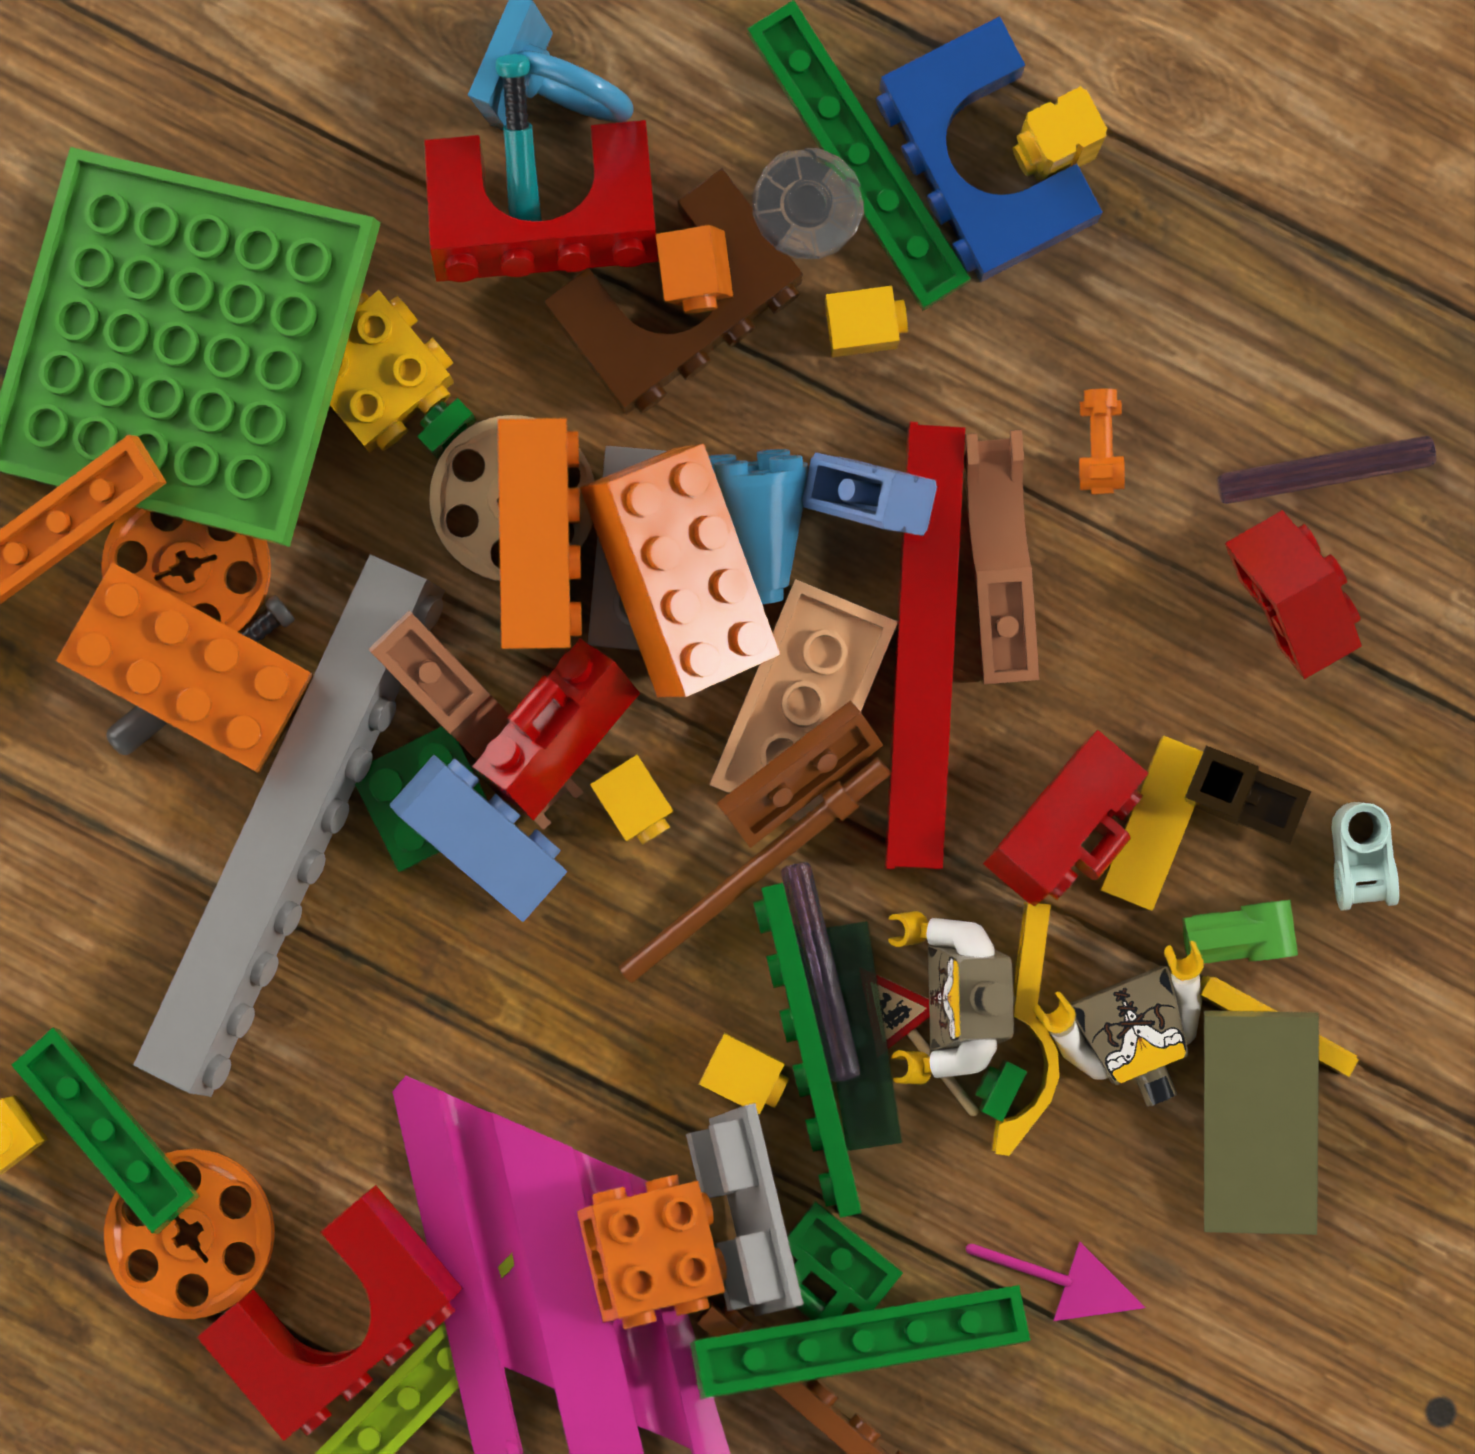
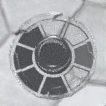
M805 148L804 150L781 153L763 169L752 194L753 216L761 235L778 251L797 259H820L838 252L854 236L864 214V199L862 200V194L859 189L860 183L855 172L840 157L820 148Z

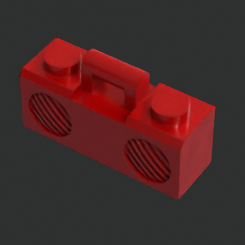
M579 639L571 650L561 657L558 665L548 677L543 675L508 716L507 719L510 723L488 744L485 752L472 768L498 796L534 821L639 696L640 692L614 660L582 639Z
M1097 729L1077 749L983 862V865L1033 906L1038 905L1048 895L1057 901L1078 877V874L1071 869L1073 865L1088 878L1098 880L1131 839L1129 833L1111 817L1115 815L1122 821L1143 797L1136 788L1149 773ZM1095 829L1103 838L1089 853L1081 844Z

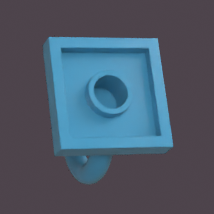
M533 0L508 1L468 93L469 98L491 126L503 130V126L506 125L503 77L499 76L496 72V60L501 56L509 54H521L529 58L530 71L524 75L526 97L532 98L537 93L572 111L606 122H626L631 118L634 111L633 103L622 90L592 72L549 55V51L546 48L553 32Z

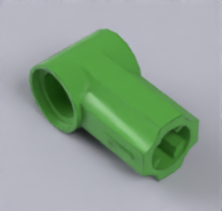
M1291 900L1241 906V910L1214 912L1182 918V933L1186 955L1188 956L1191 952L1190 941H1195L1204 964L1248 958V962L1298 955Z

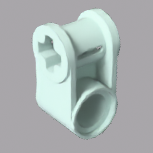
M1351 802L1343 805L1336 811L1331 827L1335 858L1334 886L1339 909L1341 911L1350 910L1352 904L1385 901L1388 906L1397 905L1399 901V880L1393 857L1389 817L1382 808L1374 804ZM1363 811L1372 819L1374 825L1373 832L1365 842L1357 843L1350 837L1348 826L1351 818ZM1377 880L1375 884L1356 886L1357 882Z

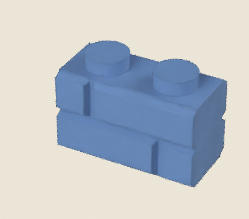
M815 452L813 458L811 457L802 501L804 508L882 529L923 536L928 529L937 486L936 480L858 460Z

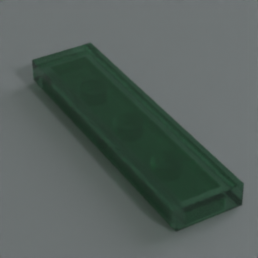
M869 921L813 929L847 1151L902 1143L903 1137Z

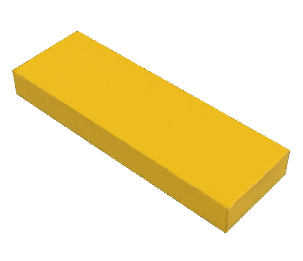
M1164 735L1161 736L1147 770L1149 774L1143 780L1139 790L1143 797L1130 812L1124 827L1131 839L1109 865L1100 886V891L1146 910L1153 911L1195 806L1185 801V796L1203 751Z
M1203 976L1200 981V995L1202 998L1225 1011L1278 1012L1214 976ZM1319 1035V1063L1340 1075L1350 1077L1359 1060L1356 1058L1357 1055Z

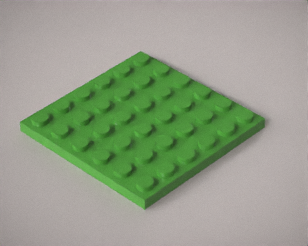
M70 147L0 391V473L58 487L126 436H138L167 483L137 504L136 508L290 547L381 222L374 217Z

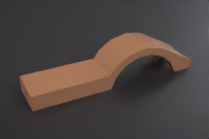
M1010 430V438L984 441H978L977 433L965 434L968 520L975 572L982 682L984 684L1040 680L1032 566L1029 558L1024 516V450L1022 430Z
M410 610L369 648V651L476 760L485 752L488 744L510 723L507 719L510 714ZM571 778L567 780L534 820L543 830L551 824V821L543 813L566 791L575 799L584 792Z

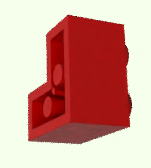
M1281 510L1225 543L1239 581L1265 611L1278 648L1304 680L1362 647L1354 625L1361 621L1359 612L1350 597L1341 589L1343 585L1347 584V578L1341 566L1331 554L1326 557L1320 554L1319 544L1305 524L1297 527L1285 512Z

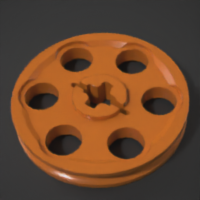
M133 507L119 517L109 531L102 554V579L112 562L118 565L117 553L119 549L128 542H138L145 547L147 562L140 571L133 573L134 575L194 608L202 604L213 605L220 613V622L237 632L248 623H251V620L256 617L265 601L271 579V558L267 541L240 534H235L230 540L224 542L216 541L210 536L207 526L183 520L180 526L173 531H163L155 525L153 512ZM186 552V555L192 560H206L217 555L216 560L203 563L200 568L194 571L195 580L191 583H188L182 576L169 575L159 580L156 579L161 574L172 572V568L180 564L178 556ZM238 562L251 564L257 573L255 586L244 594L232 592L226 583L228 569Z
M175 1150L165 1153L174 1166L179 1162L186 1161L195 1164L200 1170L201 1183L198 1189L195 1190L200 1196L159 1234H154L145 1225H136L128 1220L124 1209L126 1202L116 1191L105 1218V1253L111 1271L119 1285L141 1306L170 1318H204L220 1313L235 1305L252 1291L261 1280L268 1267L274 1248V1216L262 1186L241 1164L225 1155L209 1150ZM230 1186L244 1188L251 1197V1208L244 1217H230L222 1209V1194ZM184 1218L189 1225L196 1222L202 1225L203 1231L197 1236L201 1244L199 1248L196 1249L190 1242L182 1246L178 1243L176 1236L182 1232L179 1224L180 1219ZM235 1242L246 1243L254 1251L255 1263L248 1273L237 1274L228 1269L225 1264L224 1255L230 1244ZM138 1249L148 1250L157 1258L158 1271L152 1280L139 1281L130 1274L128 1261L130 1256ZM203 1254H205V1255L207 1256L208 1261L205 1260V1258L203 1257V1256H204ZM198 1274L207 1282L209 1288L208 1297L201 1305H188L179 1297L178 1285L185 1275Z

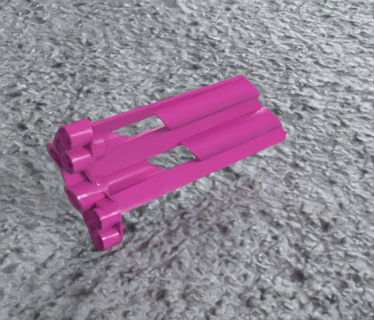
M405 1076L393 1090V1096L426 1243L463 1288L450 1301L456 1311L444 1322L474 1454H523L504 1367L555 1389L570 1454H644L638 1426L691 1449L692 1454H730L714 1398L700 1400L690 1343L696 1340L689 1315L677 1316L673 1305L654 1310L657 1321L623 1329L621 1318L604 1323L602 1320L577 1211L594 1205L592 1195L599 1192L625 1187L627 1197L646 1193L645 1182L648 1181L590 1157L566 1144L509 1119L478 1108L437 1088ZM512 1253L514 1267L501 1278L498 1266Z

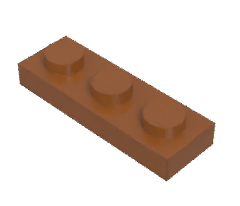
M850 700L716 804L751 848L884 745L860 710Z

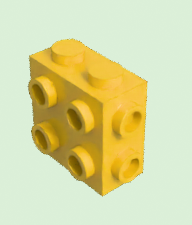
M377 290L370 297L366 292L360 295L330 402L332 409L369 453L377 446L382 451H385L397 443L408 431L404 424L419 411L426 415L441 401L445 402L451 395L447 388L454 383L451 375L446 370L453 364L450 357L434 338H431L424 344L411 329L418 320L398 296L388 301L380 290Z

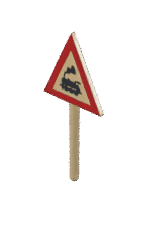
M859 966L877 1056H881L907 1035L920 1052H924L930 1057L932 1053L930 1046L916 1030L917 1026L930 1017L929 999ZM953 1076L941 1078L970 1116H976L979 1113L978 1107Z

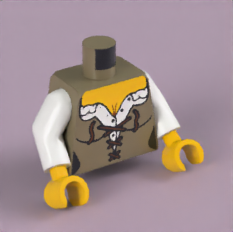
M919 911L892 914L889 916V920L901 921L905 927V936L888 938V942L891 945L902 947L920 944L926 939L929 943L930 1051H932L930 1057L928 1054L919 1051L898 1050L891 1055V1059L907 1060L908 1071L904 1077L893 1078V1081L900 1084L922 1085L930 1079L931 1074L935 1078L973 1074L984 1070L993 1057L997 1044L1011 1039L1014 1033V995L1010 957L994 949V945L986 931L977 923L932 918L928 923L927 918Z
M1190 941L1191 952L1183 959H1176L1170 945L1164 949V955L1171 969V974L1167 966H1158L1071 1003L1067 1001L1061 992H1056L1054 994L1059 1000V1006L1054 1012L1045 1014L1039 1004H1037L1033 1008L1034 1013L1050 1032L1064 1059L1091 1078L1098 1080L1108 1078L1114 1085L1135 1078L1146 1106H1153L1178 1095L1166 1065L1188 1056L1187 1045L1196 1038L1202 1005L1199 974L1203 969L1204 961L1195 941Z

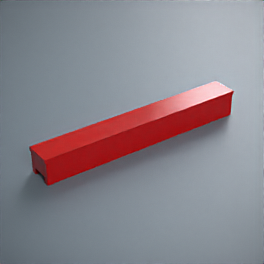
M910 421L907 428L905 473L936 480L937 489L928 529L924 535L902 532L889 769L891 775L889 776L884 869L893 870L895 867L943 869L966 427L918 425V422Z

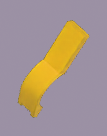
M1024 902L1013 983V1017L1025 1023L1039 1041L1044 1060L1042 1081L1028 1105L1015 1115L1004 1118L1003 1122L995 1120L992 1151L999 1155L1010 1156L1051 1103L1060 1077L1058 1050L1048 1030L1036 1018L1033 1009L1038 1004L1051 907L1048 904L1039 903L1033 906L1028 902Z

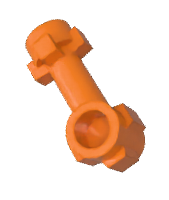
M1117 389L1084 390V401H1080V417H1090L1091 457L1079 458L1080 491L1091 490L1092 495L1114 494V490L1125 489L1124 456H1113L1112 417L1122 415V401L1117 400Z

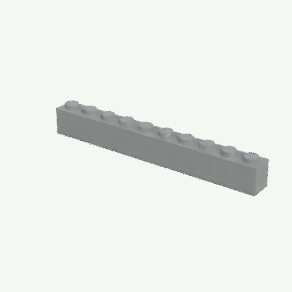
M371 554L369 555L133 1066L190 1094L212 1097L214 1090L221 1087L225 1082L231 1069L230 1055L238 1038L243 1037L252 1025L255 1016L253 1006L261 988L269 984L278 967L277 954L285 936L290 935L300 921L302 915L300 904L309 885L317 881L324 869L326 861L324 852L332 835L342 828L349 813V804L347 802L355 784L362 781L367 775L372 764L373 755L371 750L379 733L390 725L395 715V698L402 684L369 651V648L409 610L428 630L432 629L438 622L443 609V601L441 599L445 590L421 576Z

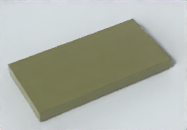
M1204 1011V1232L1317 1235L1319 1012Z

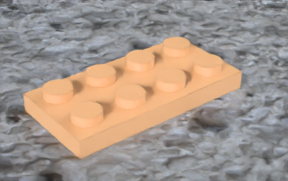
M795 579L773 631L780 655L759 665L710 782V786L727 793L732 792L850 700L861 712L898 621ZM824 792L789 819L796 822L824 800L822 798Z

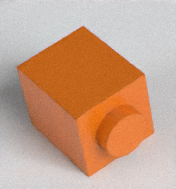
M711 225L656 234L665 302L683 306L684 313H701L717 309L716 300L733 297L724 230Z

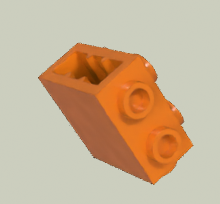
M671 1175L645 1182L646 1193L627 1197L625 1187L615 1188L593 1194L594 1205L577 1211L603 1323L621 1318L623 1329L657 1321L654 1310L673 1305L677 1316L708 1309L710 1306L707 1297L725 1292L723 1281L727 1278V1266L722 1251L718 1247H714L709 1227L713 1224L714 1220L713 1208L708 1195L705 1192L701 1193L699 1181L680 1185L678 1175Z

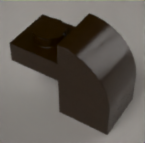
M1206 745L1186 793L1185 801L1237 826L1238 824L1290 845L1311 791L1259 771V766Z

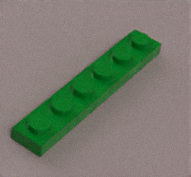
M795 0L790 1L747 28L749 38L832 169L835 168L849 183L854 195L851 199L855 200L856 207L922 311L968 284L971 279ZM834 170L849 196H852L844 179Z
M779 883L763 887L761 890L764 899L753 901L760 933L772 932L776 954L767 955L766 959L773 988L785 986L790 1008L779 1010L786 1042L798 1041L802 1063L794 1064L792 1068L799 1097L811 1095L816 1117L806 1119L805 1122L812 1151L824 1150L829 1172L818 1174L825 1206L837 1205L840 1218L862 1213L784 884Z
M1016 1285L694 1340L690 1343L700 1400L1023 1344L1031 1340L1020 1286Z

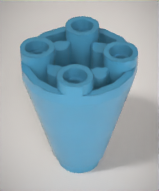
M788 449L758 451L757 461L736 460V455L733 454L710 455L711 465L761 603L780 602L784 600V588L789 586L803 511L802 497L809 470L808 463L803 462V456L790 455V450Z

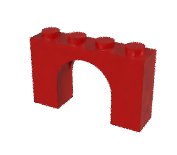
M646 120L591 125L594 180L590 192L582 203L569 213L545 221H526L511 217L496 208L489 200L486 190L485 164L480 135L424 140L430 252L436 282H468L475 278L496 276L524 277L531 273L552 271L579 272L586 268L618 265L622 267H635L642 263L659 262Z
M377 1185L372 1187L320 1231L356 1274L368 1295L370 1324L361 1345L342 1352H323L306 1346L288 1331L254 1289L197 1336L199 1341L283 1441L298 1429L305 1436H308L332 1415L326 1407L340 1394L347 1402L373 1381V1378L367 1373L369 1369L381 1359L390 1367L414 1346L408 1337L419 1327L424 1325L429 1332H432L456 1311L450 1301L463 1288Z

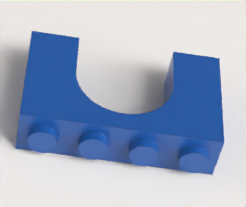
M1000 16L882 76L879 87L881 95L876 97L878 108L888 126L892 127L898 124L907 141L906 144L901 146V150L911 171L915 176L923 173L933 191L927 194L926 197L936 219L941 225L949 222L958 239V241L952 244L954 253L967 273L975 271L980 283L1096 224L1103 213L1077 163L1028 189L1005 195L987 193L971 186L957 173L952 165L947 151L946 134L955 116L969 104L1021 78L1025 68V63Z

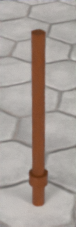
M876 757L844 784L838 781L822 794L824 800L621 963L618 967L624 977L630 983L635 982L835 819L839 818L842 821L860 807L858 801L891 775L886 765Z

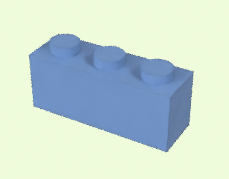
M433 755L390 803L391 808L401 819L518 919L524 922L567 873L566 869L554 859L561 850L539 830L535 829L528 836L514 823L521 815L496 793L489 801L479 794L474 787L480 780L456 758L447 766L437 756Z

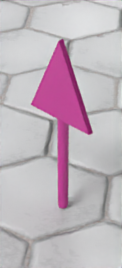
M1080 1241L1068 1276L972 1243L966 1246V1252L970 1255L1064 1286L1053 1321L1146 1308Z

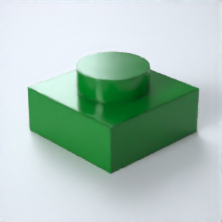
M458 398L449 406L444 401H441L421 420L420 425L424 430L417 437L436 458H439L448 445L477 420L473 413Z
M1004 1059L998 1069L990 1065L975 1093L976 1096L983 1099L979 1110L1003 1122L1027 1071Z

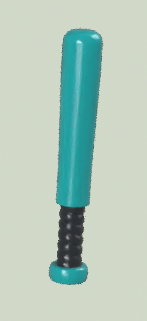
M521 54L504 55L496 60V72L499 76L503 77V88L505 90L504 98L507 118L506 125L503 126L509 216L526 221H542L532 124L527 121V97L525 94L526 86L524 85V75L530 71V61L527 56Z

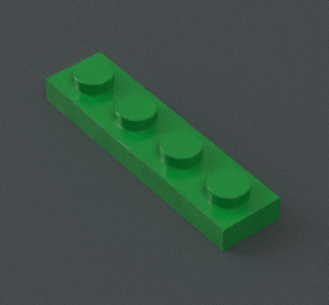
M51 1028L11 1065L151 1233L159 1234L200 1196L60 1029Z

